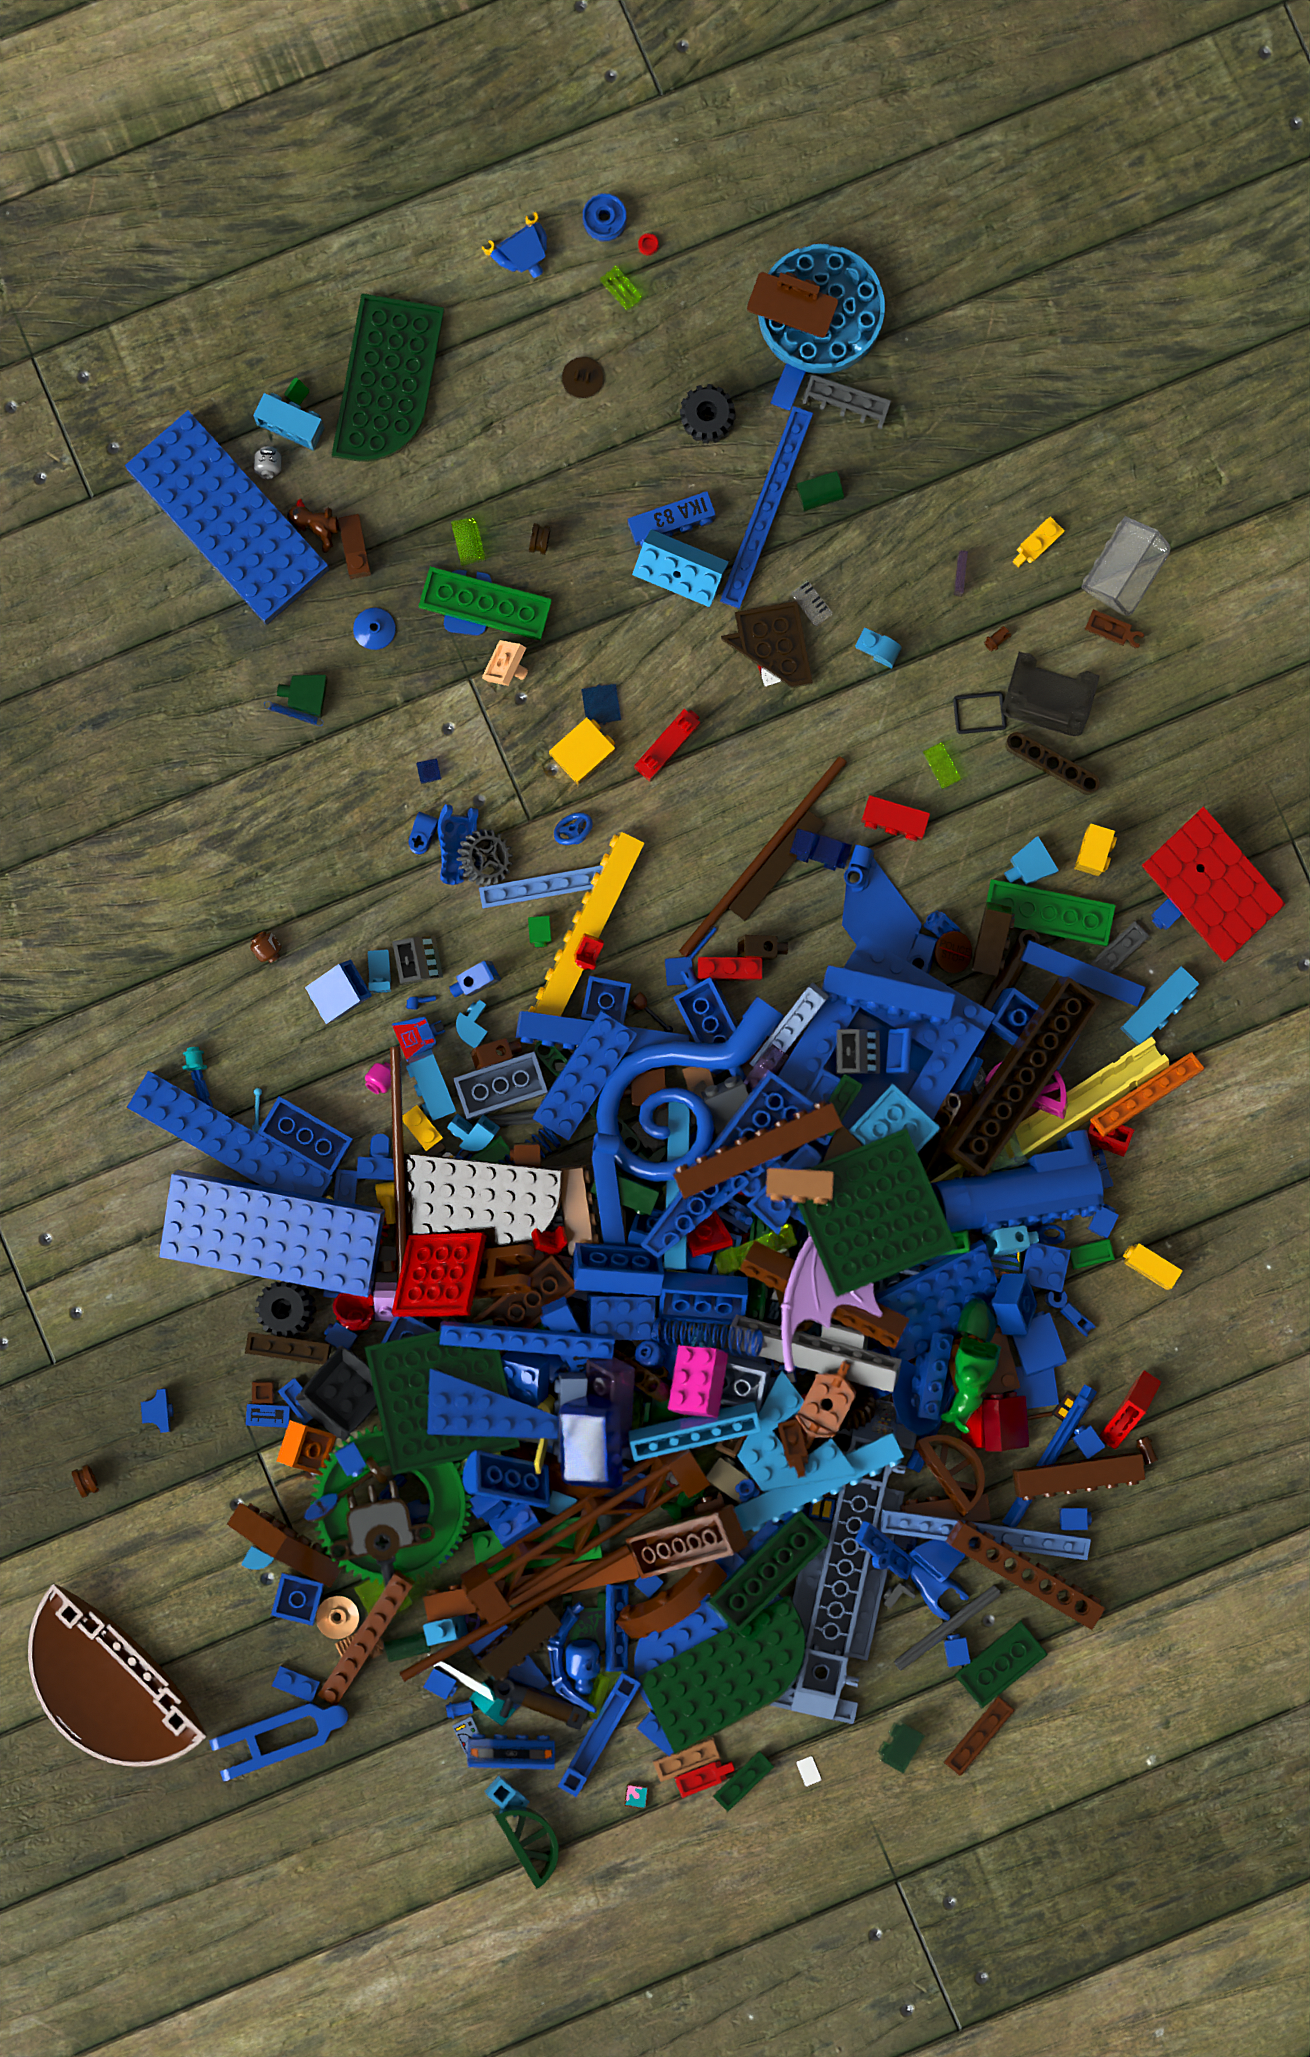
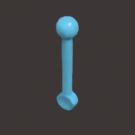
M260 1088L254 1090L256 1095L255 1123L252 1126L254 1132H258L261 1127L259 1125L260 1095L262 1094Z

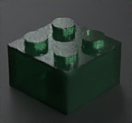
M899 1720L898 1723L894 1722L888 1732L890 1735L888 1741H883L877 1752L880 1754L879 1759L904 1774L925 1735Z

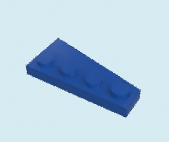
M806 1143L781 1169L805 1170L818 1165L822 1157ZM766 1184L747 1206L778 1235L796 1203L792 1202V1199L783 1198V1201L780 1202L771 1201L770 1197H766Z

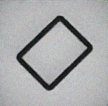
M1002 692L960 695L953 698L956 731L958 734L1006 729L1004 696ZM999 696L1002 726L960 730L957 700Z

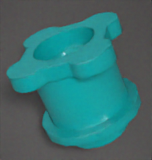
M199 1047L187 1048V1051L183 1053L186 1059V1065L182 1066L183 1070L207 1069V1065H203L202 1055L204 1051L200 1050Z

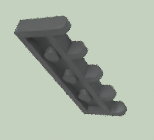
M814 375L810 377L802 401L803 404L808 402V398L821 401V410L825 409L826 403L842 408L840 416L843 417L846 410L862 415L861 423H864L866 416L879 420V429L883 427L891 403L890 400Z

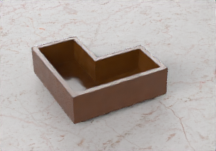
M241 1502L239 1503L227 1523L228 1526L272 1558L331 1588L343 1566H338L339 1561H332L331 1555H327L325 1552L326 1547H322L318 1542L312 1544L313 1541L304 1535H299L298 1537L299 1533L289 1527L286 1528L287 1525L280 1520H274L275 1516L264 1510L260 1513L261 1509L251 1503L248 1506Z

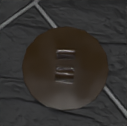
M578 357L571 360L564 367L562 384L571 396L589 398L600 390L603 384V372L594 360L587 357Z

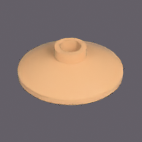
M332 1596L325 1599L319 1605L316 1623L319 1630L325 1636L332 1639H342L351 1635L356 1629L359 1622V1613L357 1607L350 1599L343 1596ZM335 1613H340L341 1619L335 1621L333 1619V1615Z

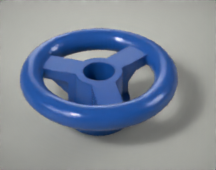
M581 812L566 816L556 825L554 839L562 845L582 843L592 830V818L588 814ZM577 819L574 823L564 827L568 822ZM584 821H586L587 824L585 829L583 830V823ZM560 834L568 835L569 839L562 838Z

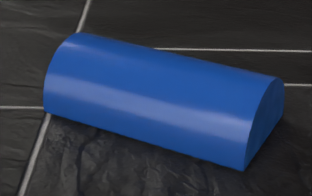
M477 1450L468 1457L463 1470V1485L468 1493L541 1508L550 1506L548 1465L543 1464L541 1474H537L535 1462Z

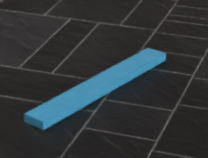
M669 1102L668 1127L671 1134L668 1137L667 1161L681 1158L690 1150L691 1109L685 1104L678 1102ZM669 1180L666 1184V1208L679 1191L675 1180ZM688 1233L665 1252V1270L687 1269Z

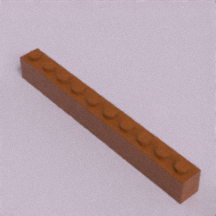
M632 1554L561 1594L639 1578L638 1569ZM601 1558L591 1561H575V1564L563 1567L508 1602V1604L513 1605L525 1602ZM545 1566L532 1569L533 1573L524 1575L523 1571L514 1588L544 1570ZM503 1578L496 1582L501 1591H503L505 1583ZM460 1584L449 1586L448 1591L440 1592L439 1589L429 1590L427 1595L423 1596L428 1622L476 1612L475 1607L466 1597Z

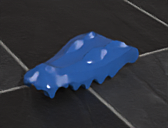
M445 804L438 820V837L442 858L440 879L445 884L457 885L464 881L463 872L465 871V869H459L462 861H457V858L462 857V854H459L457 851L463 848L460 843L461 841H466L465 836L472 835V832L477 830L478 809L470 808L467 816L452 814V805Z

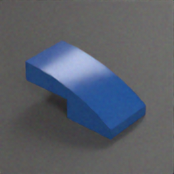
M786 363L770 404L790 411L806 371Z

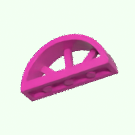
M999 1063L989 1072V1074L985 1078L986 1085L988 1084V1082L990 1081V1079L992 1078V1076L994 1075V1073L996 1072L1001 1063ZM1055 1070L1051 1076L1055 1083L1045 1086L1032 1106L1064 1119L1067 1112L1068 1098L1064 1081L1059 1072ZM1057 1089H1060L1061 1092L1060 1102L1043 1096Z

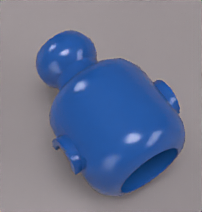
M576 1640L569 1643L566 1648V1671L569 1677L576 1680L574 1691L579 1695H587L592 1693L594 1689L591 1679L597 1677L601 1672L600 1661L602 1657L600 1656V1649L597 1643L591 1640Z

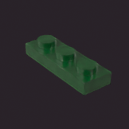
M758 1751L713 1797L728 1812L774 1766Z

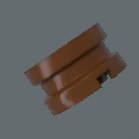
M88 1464L82 1466L81 1470L75 1469L71 1471L75 1485L82 1498L88 1497L91 1492H99V1488L96 1487L98 1483Z

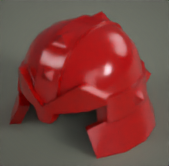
M339 1293L333 1302V1312L337 1316L336 1320L351 1331L367 1330L375 1317L372 1308L374 1297L371 1294L368 1297Z

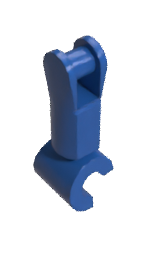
M1047 1291L1045 1294L1046 1304L1052 1308H1061L1060 1312L1081 1334L1087 1337V1333L1091 1329L1096 1328L1070 1301L1067 1302L1065 1291L1059 1293L1058 1302L1054 1301V1294L1051 1291ZM1081 1319L1086 1322L1082 1327L1077 1324Z

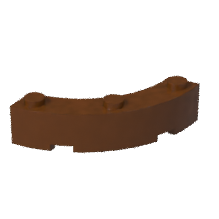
M714 1560L693 1565L682 1579L668 1590L661 1592L657 1597L640 1604L624 1607L615 1622L630 1638L648 1637L650 1632L655 1630L660 1633L679 1623L701 1606L699 1602L707 1594L712 1595L728 1575Z

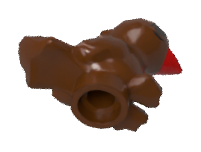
M299 499L296 505L292 506L288 511L289 522L299 531L303 530L305 532L306 526H309L321 538L323 542L322 552L327 553L333 547L332 533H338L337 516H332V509L329 507L325 509V513H313L305 507L302 499Z

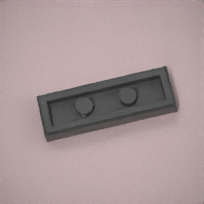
M1134 921L1089 965L1111 973L1149 935Z

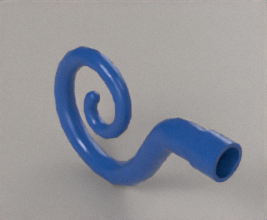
M757 996L742 1016L743 1020L724 1043L670 1041L644 1046L624 1057L603 1086L596 1113L598 1133L619 1136V1146L614 1156L615 1164L622 1171L640 1179L654 1182L675 1180L672 1173L676 1172V1167L685 1163L688 1166L696 1163L695 1159L706 1154L712 1146L714 1123L712 1112L705 1101L693 1091L681 1088H667L649 1095L641 1105L639 1122L644 1132L656 1139L668 1138L671 1134L669 1127L655 1124L653 1112L664 1103L678 1102L692 1109L696 1116L698 1126L696 1141L683 1157L672 1161L656 1163L635 1155L623 1142L619 1132L617 1116L623 1094L636 1076L652 1068L671 1065L707 1069H731L742 1065L756 1053L767 1036L770 1037L785 1016Z

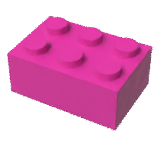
M679 1345L668 1410L684 1415L718 1418L728 1354L713 1348Z

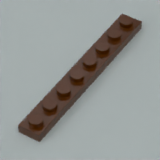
M398 1570L395 1572L319 1692V1697L333 1706L339 1703L415 1583L413 1580Z

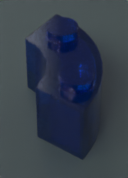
M797 828L790 853L797 855L796 859L808 863L809 859L824 863V868L836 871V867L845 868L852 845Z

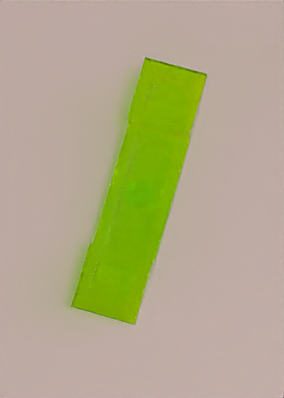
M790 1223L784 1225L778 1235L772 1230L769 1234L755 1239L779 1253L798 1244ZM754 1240L713 1255L719 1274L725 1275L740 1270Z

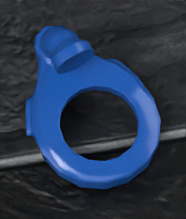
M1040 1221L1035 1222L1034 1226L1027 1229V1231H1037L1040 1244H1058L1065 1239L1064 1229L1057 1225L1046 1224L1041 1226ZM1056 1229L1060 1232V1235L1048 1237L1044 1234V1231Z

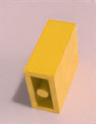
M587 717L549 751L552 758L577 785L615 752V742L608 735L604 737L599 731L601 727L594 719L590 721Z
M1139 1243L1129 1246L1123 1254L1125 1258L1124 1264L1166 1290L1172 1289L1182 1273L1181 1269Z

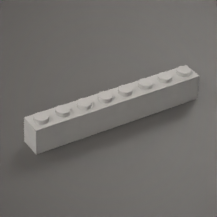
M740 1315L735 1316L730 1328L732 1326L735 1328L733 1349L737 1350V1333L740 1327L743 1329L740 1351H745V1334L747 1329H751V1339L754 1331L760 1329L763 1335V1344L759 1357H766L785 1363L782 1327ZM733 1329L731 1332V1342L733 1338ZM741 1330L739 1333V1343L741 1339ZM749 1331L747 1335V1344L749 1340ZM794 1332L791 1347L795 1366L817 1371L818 1373H836L842 1361H846L851 1364L846 1374L847 1380L879 1388L883 1391L893 1392L899 1378L901 1359L802 1332ZM751 1341L748 1348V1353H751Z

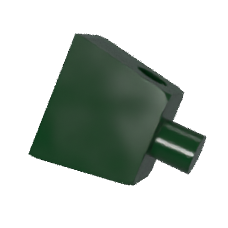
M294 675L291 678L290 685L278 684L277 696L288 698V707L322 718L328 678L326 675Z

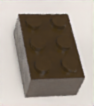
M986 902L972 960V971L998 976L999 970L1003 971L1005 964L1003 951L1008 950L1010 943L1008 930H1013L1015 914L1012 913L1011 907Z

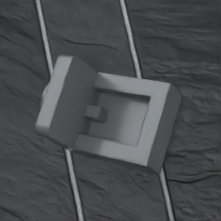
M898 1582L893 1589L891 1587L887 1589L882 1596L885 1599L882 1603L891 1609L903 1592L912 1599H915L916 1596L913 1594L915 1589L906 1582L903 1585Z

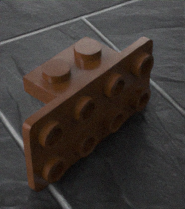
M760 272L750 296L747 311L824 338L827 335L838 300L835 297L821 293L820 286H817V283L812 280L806 279L803 281L797 279L795 274L789 272L785 274L780 273L779 277Z

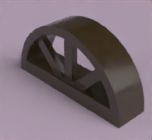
M248 1332L245 1353L324 1365L329 1359L331 1344Z

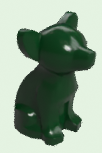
M701 1490L688 1499L683 1491L679 1494L677 1502H665L661 1505V1508L667 1510L669 1516L674 1521L680 1520L685 1517L686 1509L692 1507L699 1498H705L707 1494L704 1490Z

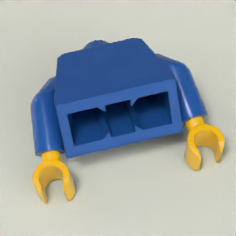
M534 212L535 220L531 221L527 216L525 217L527 226L496 245V247L489 240L488 242L492 246L491 249L486 250L483 246L482 249L486 255L491 256L500 266L512 272L518 271L521 273L528 269L532 277L536 278L544 272L538 262L546 257L544 252L547 250V234L538 222L537 213Z

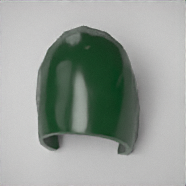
M972 1298L962 1309L957 1331L964 1337H968V1333L980 1338L983 1342H990L996 1331L997 1320L992 1309L981 1298Z

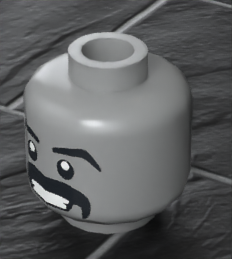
M262 447L255 453L254 471L256 474L266 480L273 479L274 476L280 474L282 456L274 447Z

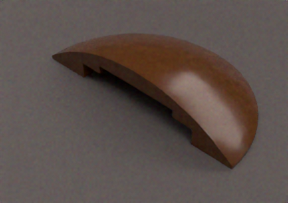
M55 1583L50 1587L41 1600L32 1621L28 1642V1662L37 1698L55 1727L71 1743L84 1752L106 1762L123 1766L138 1767L162 1764L180 1757L197 1746L207 1735L186 1698L160 1665L130 1635L95 1607Z

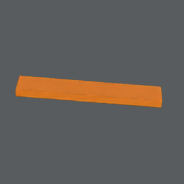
M1190 1052L1092 1117L1090 1121L1102 1137H1104L1204 1070V1066Z

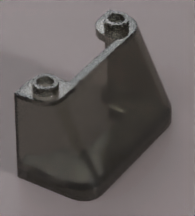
M1019 651L1001 708L1002 713L1009 718L1062 734L1080 736L1090 715L1100 675L1085 671L1079 673L1076 679L1037 668V660L1033 655Z

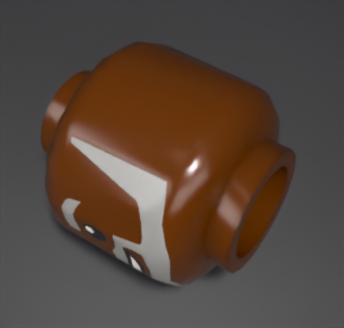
M262 931L251 939L250 949L260 962L269 961V963H272L280 957L279 952L282 945L272 932L266 933Z

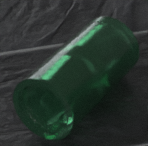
M425 1631L384 1642L389 1663L431 1652V1647L427 1644Z

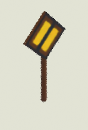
M1066 1391L1052 1412L1030 1415L1027 1418L1032 1420L1055 1416L1063 1422L1076 1398Z

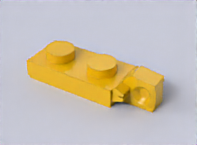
M1049 517L1019 546L1017 551L1020 554L1014 559L1013 563L1019 568L1026 560L1029 563L1035 561L1065 531Z

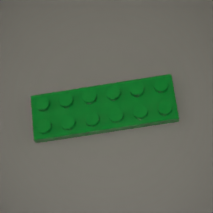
M430 567L419 602V608L541 641L552 599Z
M993 879L990 880L986 902L1012 908V913L1015 914L1013 928L1021 930L1031 929L1037 933L1104 947L1108 946L1116 906L1114 904Z
M580 1517L564 1520L533 1541L544 1542L580 1519ZM598 1519L586 1542L600 1534ZM493 1530L472 1533L476 1565L505 1549ZM577 1531L555 1545L573 1548ZM602 1543L573 1562L604 1557ZM512 1554L487 1569L489 1573L494 1574L508 1565ZM561 1558L531 1559L527 1562L524 1569L552 1565Z

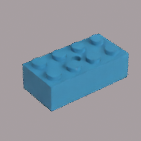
M651 529L643 543L632 575L710 607L717 595L728 561Z

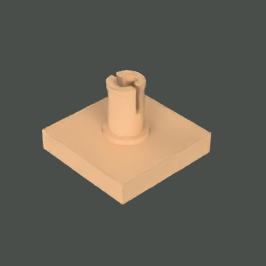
M499 640L482 678L488 682L509 686L513 676L523 680L528 673V669L519 665L526 647L521 644Z

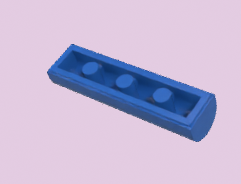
M628 1584L606 1585L605 1671L607 1672L628 1671V1634L615 1622L620 1616L621 1610L628 1605Z

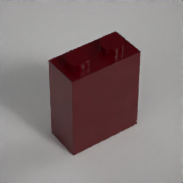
M1004 1392V1396L1003 1394H991L989 1399H983L985 1451H1007L1029 1447L1026 1395H1017V1392Z

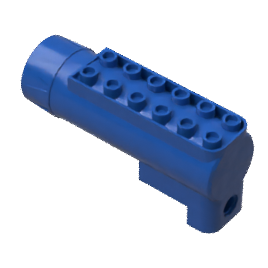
M1087 1130L1069 1132L1063 1139L1057 1141L1059 1151L1033 1155L1021 1164V1168L986 1173L985 1176L955 1177L950 1180L932 1182L931 1187L950 1231L957 1232L974 1229V1232L982 1231V1234H990L999 1228L1015 1227L1016 1225L1031 1227L1035 1225V1222L1042 1221V1224H1049L1055 1222L1054 1219L1062 1218V1221L1074 1219L1075 1215H1081L1084 1218L1093 1216L1094 1212L1100 1211L1101 1207L1105 1205L1103 1200L1104 1183L1100 1168L1093 1158Z

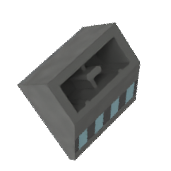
M435 936L413 937L392 942L401 985L443 978Z
M836 1030L837 1074H880L879 1030Z

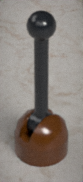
M642 992L629 1003L636 1010L644 1009L665 1028V1032H673L672 1026L666 1025L647 1007V998Z

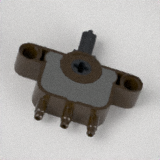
M396 1480L389 1482L390 1498L378 1500L374 1484L368 1485L370 1502L357 1504L354 1491L348 1493L349 1509L346 1513V1525L349 1537L335 1540L330 1545V1555L336 1561L368 1555L376 1559L377 1565L381 1566L385 1588L395 1574L393 1562H396L395 1554L398 1550L429 1543L435 1536V1530L430 1523L420 1522L411 1524L407 1504L400 1498ZM423 1527L431 1529V1534L427 1538L419 1536V1530ZM380 1536L388 1539L384 1547H381L380 1543L376 1544ZM336 1545H343L346 1551L343 1555L337 1556L334 1554L333 1549Z

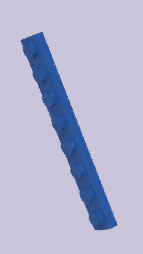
M445 1321L441 1323L440 1345L612 1359L615 1337L609 1335Z

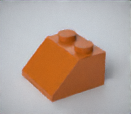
M290 1420L276 1461L297 1469L323 1475L319 1468H326V1464L323 1461L324 1459L329 1460V1453L332 1451L336 1436L332 1433Z

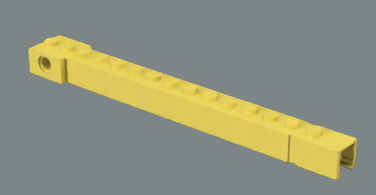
M1150 1037L1121 1056L1115 1063L1112 1062L1066 1092L1068 1106L1064 1119L1039 1110L1022 1121L987 1173L1016 1169L1033 1155L1042 1152L1069 1132L1089 1121L1094 1115H1097L1136 1087H1139L1168 1068V1058L1165 1054L1160 1055L1156 1049L1155 1040ZM1061 1096L1057 1098L1055 1101L1060 1102ZM958 1163L932 1180L930 1184L932 1182L954 1179L955 1177H963V1172L967 1169Z

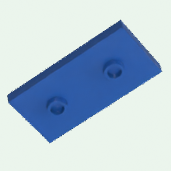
M504 1625L468 1647L476 1655L507 1629L508 1626ZM529 1654L525 1656L527 1658L526 1661L518 1667L516 1665L509 1670L510 1674L508 1676L516 1681L542 1690L550 1683ZM501 1683L498 1687L504 1692L509 1689L510 1685ZM513 1703L512 1706L514 1709H517L521 1705Z

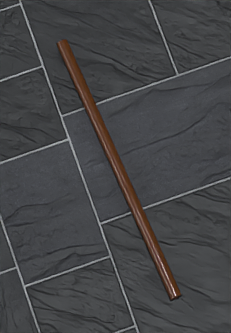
M839 756L681 947L679 952L687 958L847 764L842 757Z
M392 1046L390 1047L398 1285L407 1242L401 1047Z
M625 1544L512 1608L510 1613L493 1624L486 1623L399 1672L404 1682L630 1555L628 1547Z

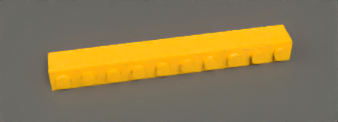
M623 832L613 835L609 846L612 848L609 854H604L600 862L603 868L600 873L596 872L591 881V884L594 886L590 892L587 891L581 902L584 904L581 912L577 910L572 922L575 924L572 930L568 929L563 939L566 943L563 949H558L554 957L556 963L553 969L549 968L544 978L547 982L544 988L540 987L535 998L538 1001L535 1007H530L528 1012L554 1016L562 1015L583 971L574 960V953L584 933L599 938L644 845L643 842Z

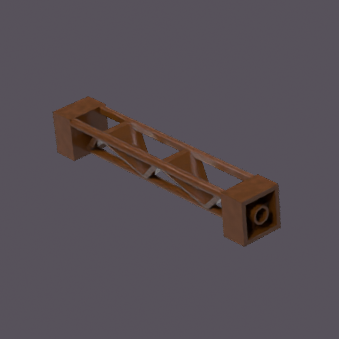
M689 1449L646 1458L484 1562L481 1561L461 1574L460 1577L463 1583L460 1585L470 1603L475 1607L481 1620L486 1618L491 1625L512 1611L508 1602L684 1491L689 1499L708 1487L710 1483ZM652 1465L648 1476L613 1498L604 1496ZM671 1471L678 1485L656 1498L668 1473ZM647 1486L643 1504L625 1501ZM582 1510L580 1519L544 1542L533 1541ZM632 1513L586 1542L594 1524L602 1514ZM577 1531L573 1548L555 1545ZM512 1554L508 1565L490 1575L487 1569ZM561 1558L514 1588L527 1562L531 1559ZM506 1576L503 1591H501L496 1582Z

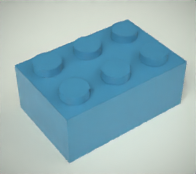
M264 393L253 415L256 424L314 451L325 429L320 415L310 410L308 413L300 410L301 406L296 403L289 402L287 404L281 401L282 398L276 394L270 393L268 395Z

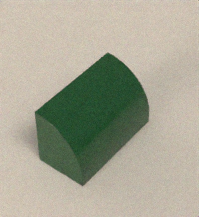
M837 471L797 483L796 486L804 511L844 499Z

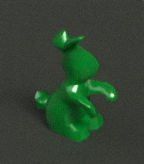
M963 1337L961 1339L955 1359V1382L959 1391L954 1397L951 1409L942 1414L941 1419L947 1423L954 1422L955 1426L963 1433L970 1432L969 1428L966 1427V1422L982 1404L983 1397L981 1395L998 1369L1001 1346L990 1342L981 1343L971 1337Z

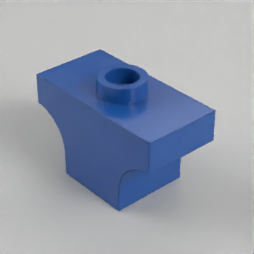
M159 1389L152 1400L141 1402L142 1424H156L160 1429V1433L171 1432L170 1417L174 1413L173 1404H169L168 1389Z

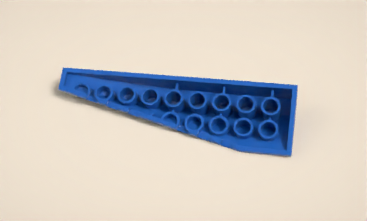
M767 1070L706 1154L709 1157L715 1154V1149L727 1145V1148L735 1145L734 1141L746 1136L748 1139L755 1136L754 1132L763 1127H766L768 1130L774 1127V1123L778 1120L786 1118L788 1121L794 1118V1113L800 1110L814 1109V1103ZM782 1155L685 1199L679 1190L641 1243V1246L659 1258L680 1241L682 1237L691 1232L704 1219L708 1218L715 1210L747 1186L754 1178L763 1173L771 1164L780 1159Z

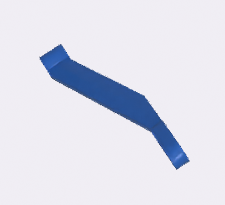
M597 1132L593 1142L592 1163L603 1245L626 1246L614 1156L619 1146V1136ZM602 1292V1294H617L616 1292Z

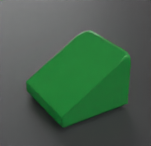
M294 378L284 395L286 400L300 406L308 395L309 389L298 378Z

